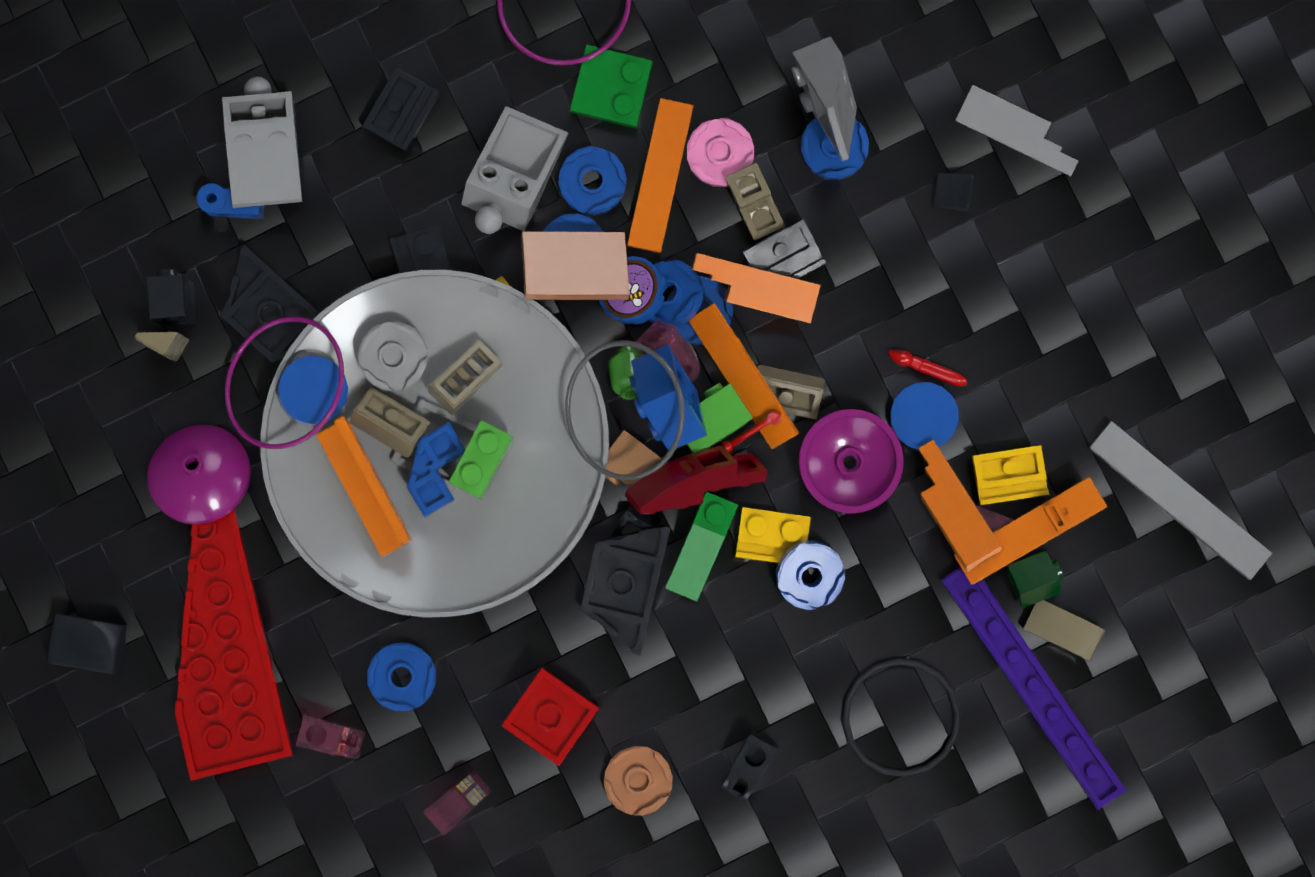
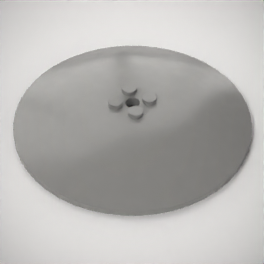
M418 270L377 279L354 289L319 313L313 320L324 326L332 334L342 353L348 395L347 402L339 415L325 423L317 433L334 425V420L342 416L348 418L350 422L354 409L369 388L373 387L430 421L422 437L450 422L466 449L482 420L513 436L514 441L483 500L448 483L461 457L440 468L438 471L455 500L425 518L407 489L417 446L410 457L407 458L352 425L413 539L411 543L385 557L380 556L316 434L306 441L289 448L267 449L261 447L263 478L270 503L279 524L302 558L320 576L351 597L378 609L418 617H452L493 608L526 592L552 573L569 555L584 534L600 500L606 475L600 473L585 461L576 449L569 434L565 415L566 393L572 374L585 357V354L568 330L548 310L534 300H525V294L513 287L488 277L452 270ZM387 321L402 322L413 327L423 337L427 348V365L421 378L412 386L401 390L386 391L372 385L363 376L358 362V349L364 335L374 326ZM310 324L306 326L288 349L270 386L261 426V442L282 444L291 442L306 435L317 426L303 425L288 417L282 409L278 398L279 379L287 366L298 358L311 355L325 357L339 367L337 355L330 340L322 331ZM480 339L503 362V366L453 415H450L429 394V384ZM477 354L472 357L484 370L489 367ZM587 361L579 372L572 389L570 403L571 421L576 438L585 453L596 464L607 470L609 428L606 407L599 383L589 361ZM466 364L462 367L474 380L478 377ZM456 374L452 377L463 389L468 387ZM446 385L443 386L454 399L457 397Z

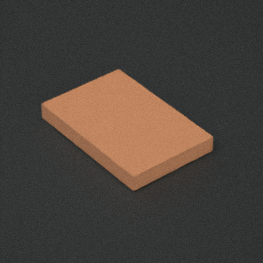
M522 232L521 247L525 300H628L630 292L625 232Z

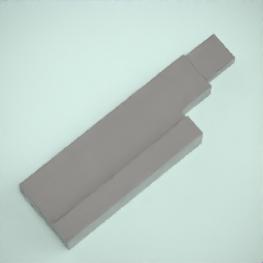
M972 85L955 121L1069 176L1072 175L1078 160L1061 153V146L1044 139L1051 122Z

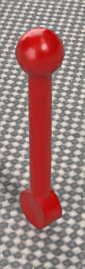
M771 410L766 419L731 441H723L720 446H723L731 453L734 446L769 424L777 425L781 420L780 412Z

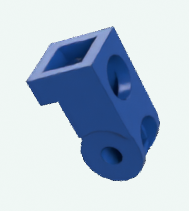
M210 183L204 185L198 191L197 204L210 216L264 219L265 205L233 208L231 189H223L218 184Z

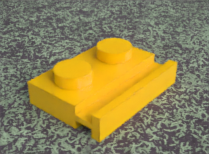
M1041 445L972 456L979 506L1049 495Z
M742 507L735 557L778 563L788 548L799 542L808 541L811 517Z

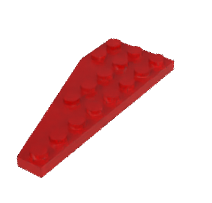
M236 508L216 521L205 524H192L191 529L192 542L188 562V586L185 595L181 638L182 652L178 671V695L175 704V717L190 781L294 755Z

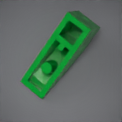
M704 492L703 504H699L665 589L692 600H698L726 537L738 504Z

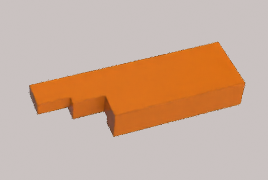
M699 253L695 254L692 270L710 274V280L729 285L724 297L725 302L811 324L821 285Z
M932 440L919 448V452L928 464L925 467V472L934 485L921 493V499L968 572L978 566L977 564L1000 552L1001 545L937 444Z

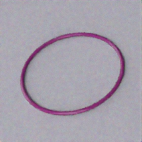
M497 0L499 19L506 35L520 51L543 63L573 65L600 55L617 40L628 20L631 0H626L623 19L613 37L595 52L571 60L548 59L526 49L515 39L506 24L502 0Z
M289 316L264 324L242 343L232 359L227 373L225 404L233 426L243 438L262 448L284 449L306 441L325 425L338 404L344 382L343 357L335 338L324 326L314 320ZM284 322L310 324L327 336L337 355L339 380L334 400L324 418L306 435L282 444L260 442L249 436L240 427L232 411L230 384L236 363L248 344L264 330Z

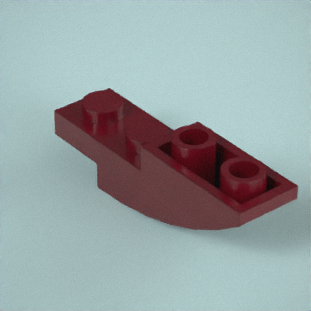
M718 446L688 454L663 465L654 473L643 477L628 488L625 492V497L639 514H654L657 511L674 508L684 509L688 506L703 504L705 491L716 492L723 488L745 487L753 483L765 482L767 469L752 453L732 456L723 446Z

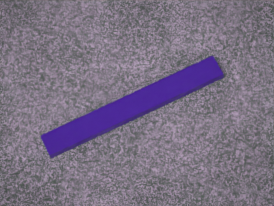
M958 567L942 578L940 581L1096 810H1100L1125 793L1127 790L983 579L971 586L961 567Z

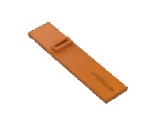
M660 98L627 244L629 247L661 253L694 105Z
M713 303L688 322L727 382L732 385L753 417L752 420L755 425L766 419L771 410L780 412L781 420L777 425L769 424L760 430L770 448L774 449L798 435V430L716 304Z
M1088 477L993 532L1001 545V551L977 564L978 566L967 572L956 554L954 557L972 586L1107 508V505L1091 478Z

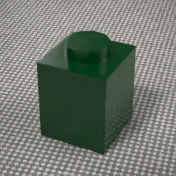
M1047 551L1007 565L1009 581L1022 608L1061 594L1060 581L1064 580V575L1058 561H1051Z

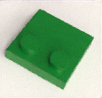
M586 45L584 56L595 52L599 47ZM605 50L600 55L582 62L570 113L637 129L653 61Z

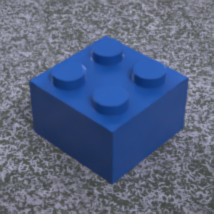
M668 344L654 351L668 363L681 387L685 418L682 435L677 446L679 448L707 436L697 389ZM647 353L631 360L634 375L630 376V382L635 393L638 395V398L634 399V403L641 418L647 417L649 419V427L655 440H662L669 451L674 442L679 424L678 396L673 381L659 361Z

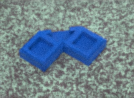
M450 422L419 439L407 489L425 518L455 500L438 471L440 468L461 457L466 450Z

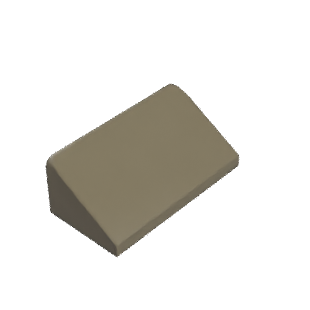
M137 332L135 335L137 341L172 361L179 359L189 342L188 338L178 332Z
M758 365L757 369L786 413L817 419L825 380L823 378Z
M370 387L361 399L350 419V423L407 458L410 457L419 439L422 438L430 424V421L373 387Z

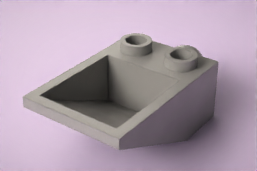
M828 37L792 52L796 66L792 67L791 70L799 87L803 86L804 92L799 94L806 113L813 112L843 162L849 159L857 105L842 54L832 38Z
M263 77L250 78L244 86V96L222 97L233 208L302 202L296 119L292 92L271 93V85Z
M507 106L505 107L466 181L461 204L477 211L475 224L481 232L486 234L494 233L500 229L502 222L525 231L567 139L568 132Z

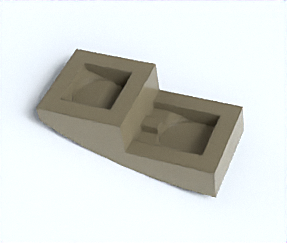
M757 163L726 176L728 186L754 243L785 227Z
M1044 600L1035 603L1023 628L1025 631L1090 662L1105 633L1104 629Z

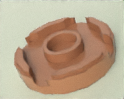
M632 746L621 750L610 760L605 770L604 787L608 799L617 809L631 815L643 816L657 811L666 803L672 790L673 775L668 762L659 752L649 747Z

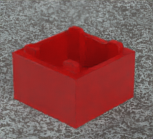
M542 668L504 721L502 727L559 766L600 707L548 670Z

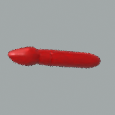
M891 349L888 352L890 358L900 366H910L921 373L951 385L966 386L968 384L967 379L960 373L926 359L913 356L909 351Z

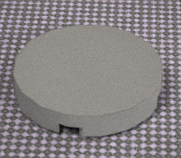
M387 321L374 326L364 335L358 349V362L363 376L372 385L386 391L401 390L412 386L421 378L427 365V348L423 337L413 327L402 322Z

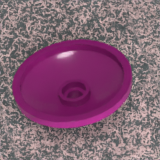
M856 409L839 410L821 418L805 436L799 454L800 474L809 493L823 506L842 513L865 512L886 501L899 484L903 471L902 447L892 428L878 416ZM851 456L855 459L856 465L853 469H847L843 465L845 457Z
M212 425L189 426L168 436L153 453L147 471L148 489L155 504L168 517L186 524H205L226 516L245 496L251 478L250 461L243 445L230 432ZM199 462L196 469L188 470L191 463Z

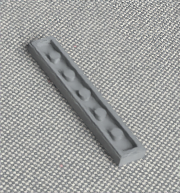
M1112 421L1108 423L1088 449L1246 579L1251 580L1272 555V552Z

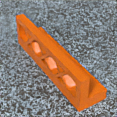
M342 416L334 420V425L317 433L316 436L380 556L385 557L411 543L413 539L348 418Z

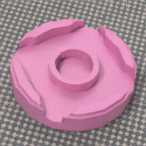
M725 118L703 122L692 132L687 143V161L692 173L701 182L713 187H727L726 176L753 164V141L749 132L741 124Z

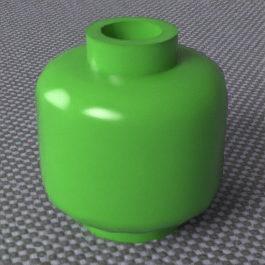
M630 346L620 348L617 354L610 358L607 366L612 390L626 400L638 398L630 382V376L634 375L631 360L647 354V352Z

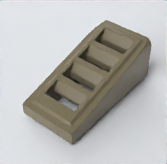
M479 339L429 384L428 392L450 415H453L503 366V362ZM475 354L489 366L486 370L472 358ZM465 364L478 376L475 380L462 368ZM456 374L468 387L463 389L452 377ZM444 385L457 396L455 399L443 388Z

